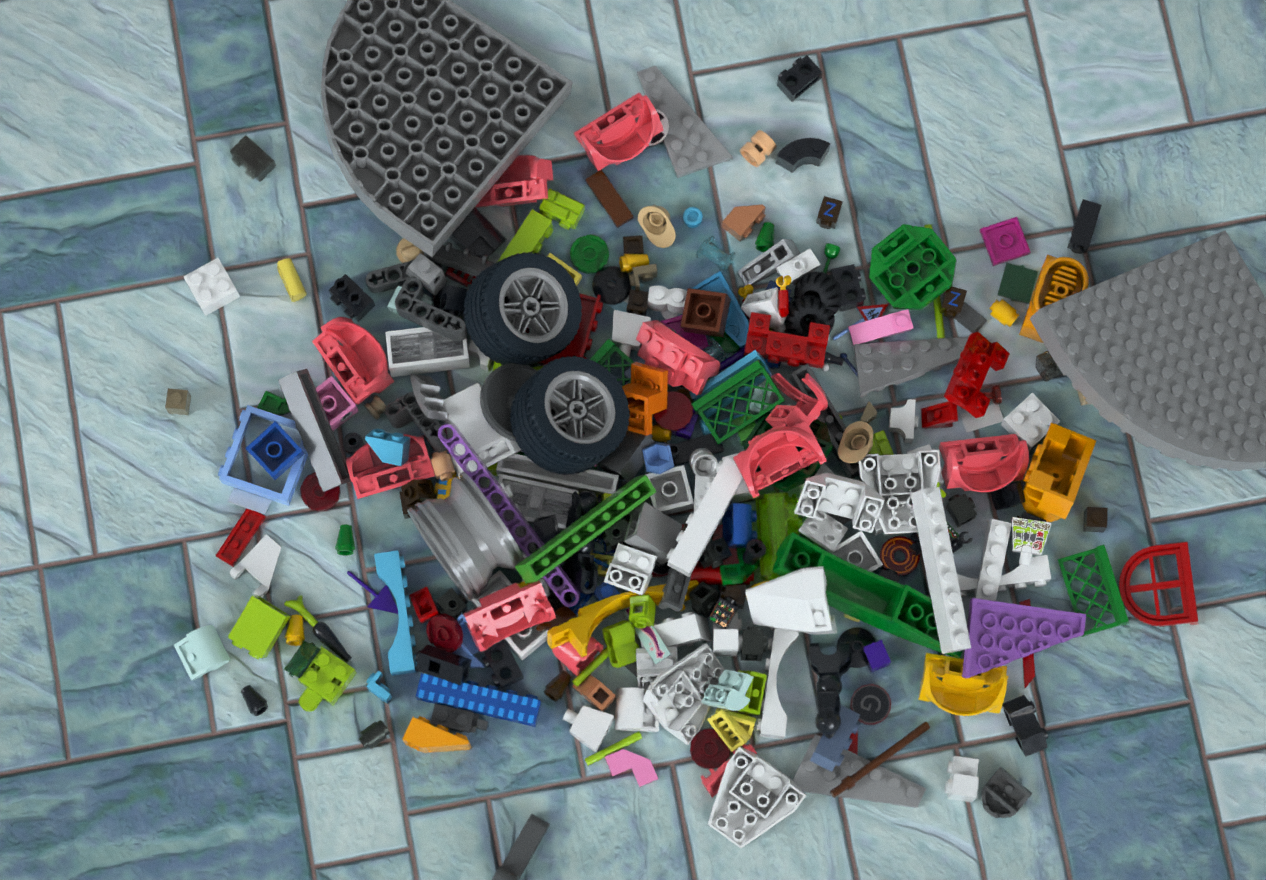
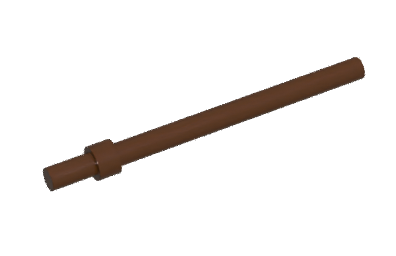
M924 722L852 776L845 777L841 780V784L830 791L831 796L836 798L846 789L849 791L855 786L857 781L930 729L929 724Z

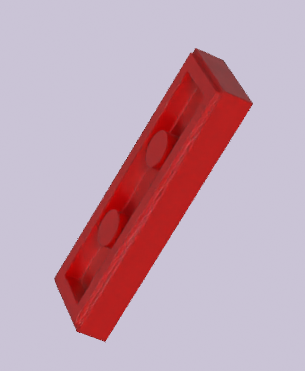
M246 508L219 549L216 557L234 567L266 516Z

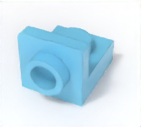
M382 672L372 673L366 681L368 683L367 689L388 704L392 698L389 693L391 690L382 683L378 685V682L383 677Z

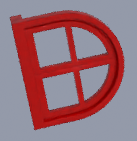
M1188 542L1150 546L1138 551L1126 562L1120 575L1119 590L1124 606L1133 617L1145 624L1159 627L1189 623L1190 625L1198 624ZM1176 554L1179 580L1156 582L1153 557ZM1149 559L1152 583L1130 585V579L1135 568L1144 560ZM1180 587L1184 613L1161 616L1157 590ZM1153 591L1156 615L1149 614L1139 608L1134 602L1131 593Z

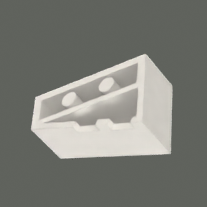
M694 612L682 614V618L679 619L674 617L664 619L661 624L656 625L654 623V628L666 647H681L684 645L689 647L694 646L693 643L702 640L706 641V643L712 642L707 618L694 614Z

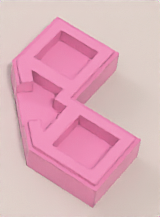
M625 749L605 756L612 776L632 769L639 787L658 780L650 759Z

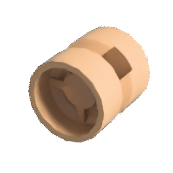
M758 130L751 137V142H746L740 149V153L751 165L759 167L766 159L765 155L769 156L777 146L770 136Z

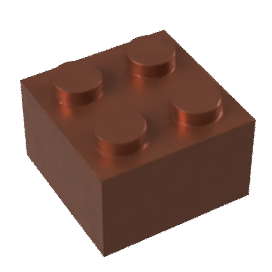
M688 288L680 327L688 333L724 337L731 299L726 293Z

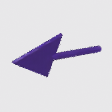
M347 572L351 578L375 596L367 608L398 614L397 606L387 585L379 593H376L352 572Z

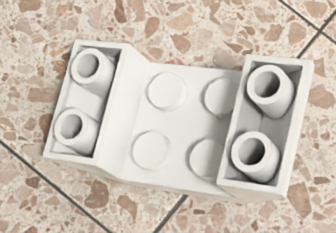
M825 472L806 478L794 513L814 518L818 510L852 519L854 529L872 533L885 498L865 482Z

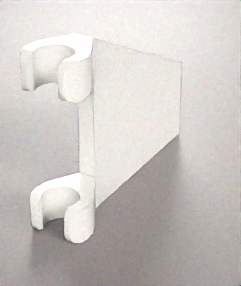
M266 534L230 570L231 577L236 580L246 570L262 584L254 591V595L263 598L269 591L281 546Z

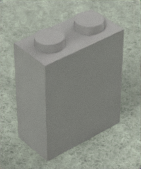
M643 502L632 510L624 542L635 549L658 556L656 562L662 565L668 562L666 557L670 549H675L678 544L676 539L682 529V524L648 503Z

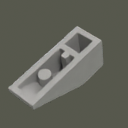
M782 239L737 272L745 285L751 284L753 286L777 272L776 267L801 253L793 240Z

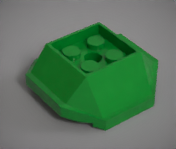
M903 224L872 248L869 278L893 309L921 310L953 286L957 259L933 229ZM916 266L918 271L911 274L908 272L909 268Z

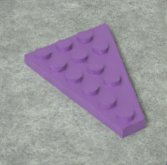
M970 598L967 629L971 648L964 651L962 678H970L1019 658L1029 656L1032 653H1037L1056 644L1066 642L1069 639L1084 635L1086 614Z

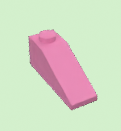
M907 309L849 326L848 329L854 346V344H863L911 331L913 324Z

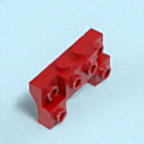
M751 312L744 349L745 356L756 350L764 359H768L767 361L770 363H779L780 361L786 362L787 365L793 367L808 364L810 367L823 368L830 325L810 322L808 337L769 331L771 315Z
M979 332L970 334L964 350L960 354L958 364L953 370V375L944 397L949 402L965 409L974 418L983 417L991 401L980 391L990 367L994 371L1004 369L1010 353L998 342H989Z

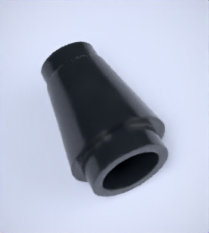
M251 685L241 690L250 713L259 716L268 709L267 700L252 688Z

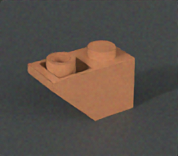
M764 205L734 207L722 221V228L738 241H741L743 238L747 239L753 232L752 227L756 223L760 224L765 218L766 207Z
M589 675L578 687L572 686L597 710L605 712L616 699V695L592 675Z

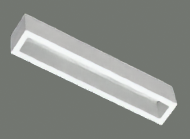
M513 454L499 461L496 469L497 476L504 474L579 490L580 493L590 491L596 496L604 493L613 494L617 491L619 475L590 469L573 475L552 473L534 464L527 456Z
M728 457L725 458L724 462L719 461L715 469L717 472L715 478L709 479L705 487L707 489L705 496L701 495L695 505L698 507L695 514L691 512L686 521V524H688L686 530L680 531L676 539L678 542L676 548H671L666 557L669 567L690 577L743 481L735 461Z

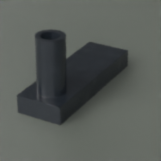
M712 434L677 444H670L674 466L688 463L691 453L699 448H706L713 455L724 452L722 443L718 444Z

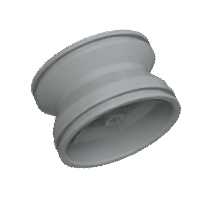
M465 472L460 473V479L457 477L452 479L450 496L446 499H426L421 503H416L415 510L411 507L407 509L410 518L424 541L468 601L473 599V593L478 596L481 593L480 591L487 587L493 573L492 570L497 567L515 570L517 563L524 560L522 552L499 515Z

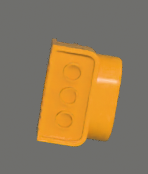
M1047 254L1019 335L1043 343L1030 318L1040 308L1088 288V273L1079 261L1070 257L1057 258Z
M1051 422L1042 445H1037L1030 461L1029 469L1023 479L1026 482L1023 488L1026 501L1022 503L1024 510L1029 514L1046 520V522H1054L1061 518L1065 520L1074 503L1097 440Z

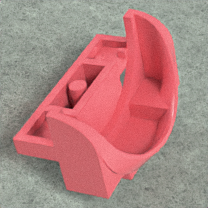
M639 92L574 132V135L585 149L590 162L599 171L609 164H616L617 166L621 162L636 157L649 146L652 138L664 131L659 115L646 95L642 96Z
M518 155L475 207H503L548 199L547 181L553 180L552 161L541 159L534 155Z
M345 317L334 318L320 327L323 332L312 342L355 404L359 405L372 393L380 394L394 382L388 373L387 358L382 346L366 329L355 324L352 319Z
M660 321L643 322L636 340L642 343L637 355L645 360L644 364L668 370V384L672 387L682 385L695 395H701L708 378L719 373L720 362L666 327Z
M807 421L797 423L793 427H786L785 424L775 426L771 430L757 435L748 441L749 447L747 450L741 451L733 457L753 498L760 495L759 490L819 461L820 465L827 462ZM796 446L802 447L803 449L798 452ZM759 465L761 471L756 472V469Z
M403 434L406 437H410L409 460L402 466L383 463L368 443L359 448L351 457L346 458L349 476L357 499L404 486L413 479L434 477L435 473L424 436L417 437Z
M1016 434L940 442L939 445L944 461L941 474L947 489L960 487L964 491L982 493L996 491L1012 481L1023 480L1029 464L1026 440L1019 441Z
M539 580L522 588H519L518 584L514 583L479 599L481 606L464 614L468 629L480 653L513 634L556 619L554 610Z

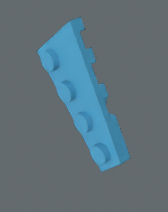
M719 271L691 289L726 293L731 301L725 332L743 349L746 344L749 320L740 308L741 305L723 273Z

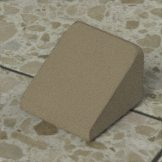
M868 401L860 421L870 423L877 417L878 412L870 401Z

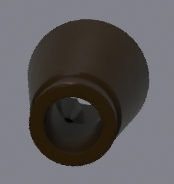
M562 670L545 686L544 694L553 701L561 699L572 678L571 675Z

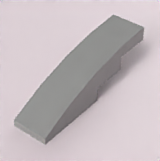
M411 374L410 380L413 392L425 416L432 419L446 420L448 412L443 408L444 399L439 395L440 386L430 376Z

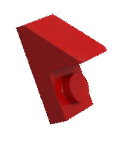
M947 401L922 408V428L953 427V422L958 421L957 405Z
M428 587L409 595L418 619L422 624L440 614Z

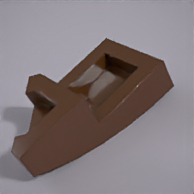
M562 606L554 612L556 619L540 623L536 630L540 632L543 629L550 630L554 626H559L578 616L569 607Z

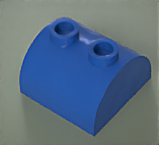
M733 503L728 506L722 517V537H724L729 548H745L750 540L757 539L756 530H752V522H756L757 513L756 510H752V505Z

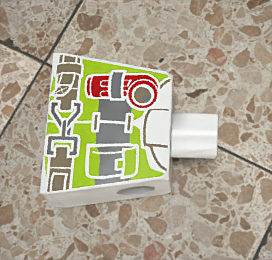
M1012 517V552L1020 553V565L1031 566L1032 556H1040L1043 552L1051 523Z

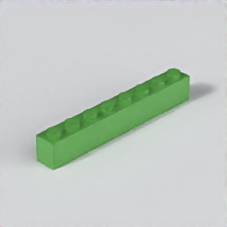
M647 475L633 478L517 564L515 568L525 583L538 581L657 491Z

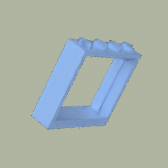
M247 405L246 410L241 412L239 428L234 430L232 447L229 446L226 451L225 458L227 460L225 465H221L219 469V480L225 485L289 506L308 458L303 441H301L299 447L305 454L292 465L282 494L229 476L252 415L272 422L276 421L278 424L297 430L294 420Z

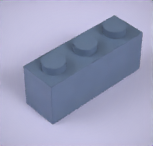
M842 705L839 729L832 738H827L825 734L822 735L810 759L811 762L831 772L835 765L840 766L844 755L841 753L843 749L848 750L853 740L849 737L851 733L856 734L861 724L857 722L860 714Z

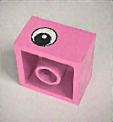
M332 376L315 388L332 431L336 430L358 412L356 404Z

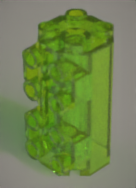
M785 492L764 494V499H760V496L755 497L757 538L766 546L765 555L759 559L760 579L765 581L781 577L772 572V569L777 559L775 554L783 540L792 532L798 536L801 534L799 529L803 524L802 517H798V514L794 513L799 498H796V494L788 497V493Z

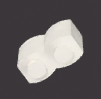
M663 286L649 287L648 308L658 312L668 310L674 314H683L687 291L680 288L669 290Z

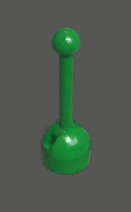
M829 243L825 244L824 254L827 257V261L823 270L824 273H827L830 261L839 255L840 247Z

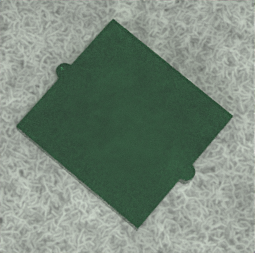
M1006 263L997 295L1009 298L1012 302L1016 300L1029 304L1038 271L1025 268L1024 265L1017 266Z
M304 640L284 670L290 676H296L300 679L321 649L315 646L313 642L309 643Z

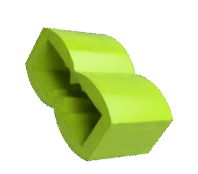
M622 620L602 628L612 667L620 668L636 662V648L640 647L635 642L636 631L630 621Z

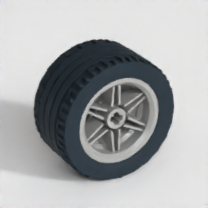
M532 252L518 253L489 266L475 277L466 293L464 319L472 341L485 356H488L496 363H501V365L514 363L530 366L553 357L571 344L580 327L582 305L580 294L573 278L562 265L550 257H545L543 254H533ZM527 327L529 329V333L525 332Z
M567 356L550 361L521 386L514 396L515 399L512 401L510 421L517 444L534 464L552 473L573 475L589 470L619 446L626 435L625 432L628 430L630 411L622 386L605 367L587 358Z

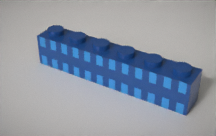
M421 673L415 696L420 701L536 727L541 707V700H537L538 697L526 694V697H523L513 690L502 692L498 691V687L486 685V688L478 686L477 682L469 680L458 685Z

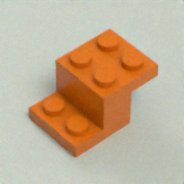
M639 362L631 364V383L622 386L630 411L628 431L646 436L652 434V415L667 409L668 370Z

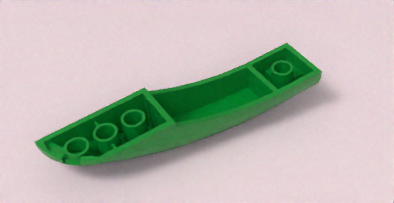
M793 532L783 540L775 554L777 559L772 572L779 576H784L802 568L823 566L827 582L826 597L829 606L885 632L941 652L930 597L908 585H902L849 563ZM962 651L945 654L959 659L961 658Z

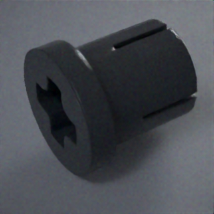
M757 539L750 540L743 553L744 562L755 565L766 553L765 544Z

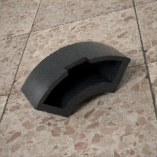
M817 138L795 140L786 145L777 154L776 164L792 173L802 165L812 164L819 167L829 152L830 143Z
M1025 695L1003 703L1002 707L1008 724L1013 727L1017 735L1015 739L1025 757L1048 748L1046 742L1048 734L1044 727H1040L1036 719L1034 703L1032 701L1029 702Z

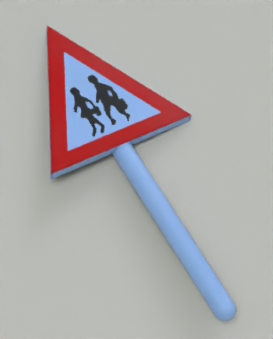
M888 304L856 307L863 318L852 325L881 317ZM846 328L837 335L833 336V340H836L842 335L849 332V329Z

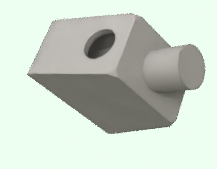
M421 253L414 259L406 271L408 276L418 278L422 286L434 296L448 282L442 269Z

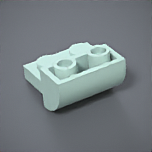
M214 625L198 628L186 634L187 637L174 644L191 680H196L209 671L216 670L231 661Z
M724 670L719 677L718 684H710L705 690L701 703L732 711L741 710L750 701L745 694L753 677L747 673Z

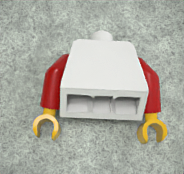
M789 275L784 277V282L783 276H779L776 279V284L780 287V290L776 287L753 293L754 289L751 284L739 288L738 294L744 298L740 308L749 320L751 312L771 315L769 328H773L775 332L780 333L785 331L784 321L789 313L788 290H786V286L791 284V277Z

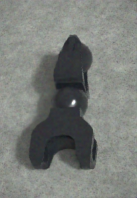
M574 491L572 494V506L568 510L566 528L581 518V515H585L602 502L601 495L596 496L590 491H583L578 494ZM594 539L567 558L566 563L562 567L568 577L572 578L576 589L583 594H591L597 587L598 571L594 564L595 555H590L595 547ZM560 576V585H562L563 578ZM585 579L589 582L587 589L584 586Z
M840 642L837 652L825 655L821 653L819 643H810L808 657L811 669L819 675L816 684L819 712L815 718V725L827 738H832L841 725V703L839 696L842 689L841 676L851 667V648L849 642Z

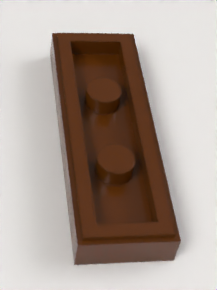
M602 169L585 179V182L617 228L634 218Z

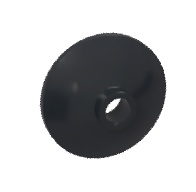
M616 266L602 268L595 274L592 282L595 296L601 295V302L610 305L623 302L629 296L632 287L626 271L622 272ZM613 280L616 284L614 286H610L608 282Z
M851 628L842 633L837 642V651L840 642H849L851 648V667L862 668L867 666L869 662L863 648L876 642L873 635L862 628ZM854 644H860L861 649L855 650Z

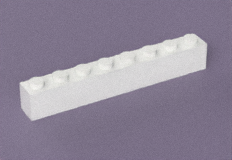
M940 487L921 489L911 493V499L941 652L945 654L971 648Z

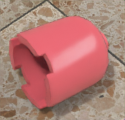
M591 636L587 647V656L581 657L569 641L553 648L552 652L573 674L578 676L579 672H582L595 659L594 657L597 652L601 653L604 646Z

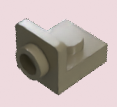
M656 264L633 267L632 274H629L630 285L639 291V280L646 282L657 277Z

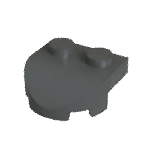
M1000 767L982 790V806L988 814L995 818H1009L1018 812L1033 793Z

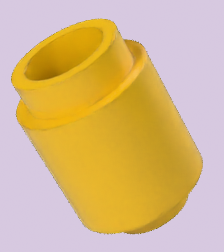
M996 299L989 308L992 311L990 315L1004 326L1010 327L1019 316L1016 312L1017 310L1003 299L1000 302Z

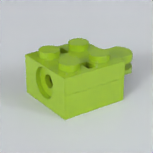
M321 646L298 678L300 684L306 687L299 698L301 708L304 711L313 712L323 699L334 706L357 674L356 670Z

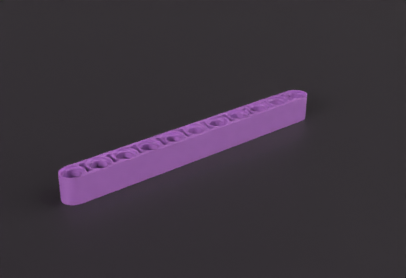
M451 423L441 426L438 430L439 439L462 470L473 480L487 498L526 556L528 557L533 553L529 550V543L534 542L539 548L542 547L544 543L459 429ZM446 427L452 429V438L448 439L444 436L443 431ZM457 444L464 445L465 453L463 455L456 452ZM470 460L477 463L478 468L476 471H471L468 468ZM481 477L489 479V487L481 486ZM494 493L501 495L502 502L500 504L493 502L492 495ZM509 509L514 512L513 520L505 518V510ZM518 526L526 528L527 533L525 536L521 537L517 534L516 529ZM560 565L543 576L546 583L564 606L572 607L576 605L580 599V592ZM555 575L563 578L562 585L554 584L553 577ZM566 592H573L576 597L575 601H567L565 598Z

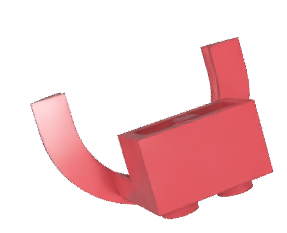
M775 373L771 376L775 385L784 394L797 402L795 406L776 405L766 418V421L772 427L785 424L786 427H793L795 424L807 421L810 426L820 416V411H824L828 407L825 392L809 374H806L802 381L814 392L817 399L796 389L780 373Z

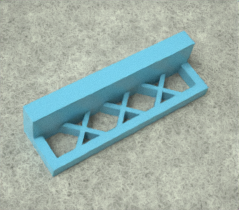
M754 350L708 380L701 395H695L692 392L689 394L696 401L757 360L763 362L770 377L773 375L765 359ZM762 374L756 377L754 385L757 386L767 379ZM740 387L738 397L750 391L751 387ZM724 398L721 407L724 408L733 402L734 398ZM710 408L704 411L708 418L715 414L717 409Z

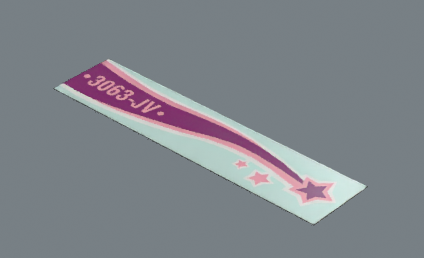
M630 608L624 611L628 620ZM647 626L643 629L635 628L636 634L655 665L671 655L654 626Z

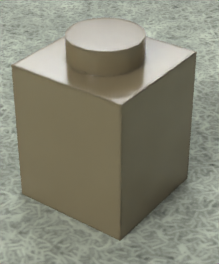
M168 388L165 405L168 413L189 415L191 395L188 390Z

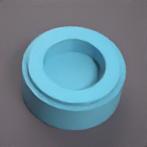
M689 207L684 211L683 222L686 226L695 228L701 224L703 215L698 208Z

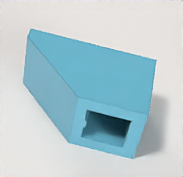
M373 429L365 436V440L383 463L402 466L409 460L410 437H406L402 433H388L383 429Z

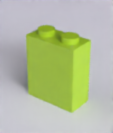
M252 595L228 638L232 640L231 643L240 649L243 647L249 651L248 654L253 658H267L291 615L262 597Z

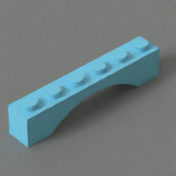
M398 550L374 554L377 575L393 593L399 615L397 634L393 645L388 651L390 673L392 676L415 673L417 654L414 655L413 647L416 646L415 634L411 635L410 627H413L412 614L408 615L407 607H411L409 595H405V587H408L407 576L402 574V568H405L404 555L400 556Z

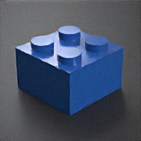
M276 421L245 448L274 480L278 479L305 454Z

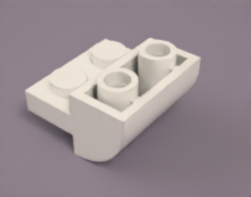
M618 543L604 582L639 595H644L651 581V574L658 556Z
M677 646L667 647L671 655L656 665L646 648H636L638 688L647 690L660 673L678 662Z
M616 689L615 730L659 731V721L643 700L646 689Z

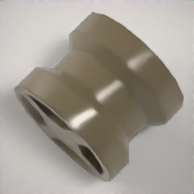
M376 395L373 397V401L366 403L364 407L375 420H378L380 415L385 413L386 405Z

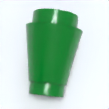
M763 223L755 241L756 249L764 253L774 246L775 225L773 223Z
M344 524L340 526L335 546L339 555L349 556L355 550L351 525Z

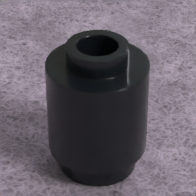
M349 433L343 439V446L346 453L352 456L359 448L364 446V442L359 434Z

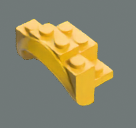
M926 653L923 676L920 683L919 700L932 702L938 708L960 716H972L984 712L1000 714L1007 688V666L993 668L970 678H962L964 659Z

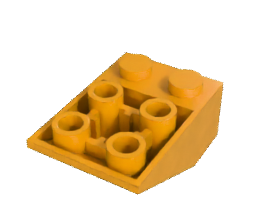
M421 716L418 719L412 717L402 739L405 745L423 753L471 749L468 737L457 732L453 735L448 731V728L439 724L435 727L429 723L428 719Z

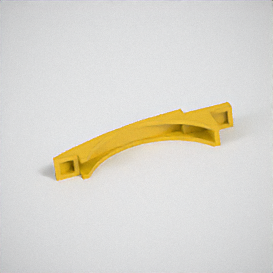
M697 580L689 582L684 602L690 600L688 593L699 585ZM666 584L649 586L644 595H649L655 604L659 606L664 593L663 588ZM629 591L610 596L578 609V617L548 630L547 644L553 649L569 641L581 657L587 656L589 639L595 628L609 615L630 607V597L641 595Z

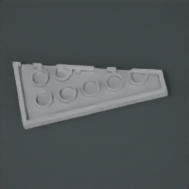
M656 66L637 72L644 94L649 98L655 109L662 111L668 119L669 130L663 143L677 178L732 160L730 153Z
M969 337L854 344L860 398L867 396V393L872 391L884 390L886 386L898 385L921 377L924 373L934 370V372L938 371L941 367L948 364H957Z
M815 734L793 781L803 792L831 796L830 791L841 784V780L847 776H852L871 761L843 749L841 754L844 755L840 766L835 765L831 772L810 761L821 739L820 736ZM878 766L857 781L853 788L849 791L846 789L837 797L917 808L926 788Z

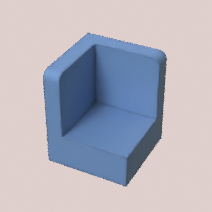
M656 442L642 450L647 472L661 474L675 467L669 444Z

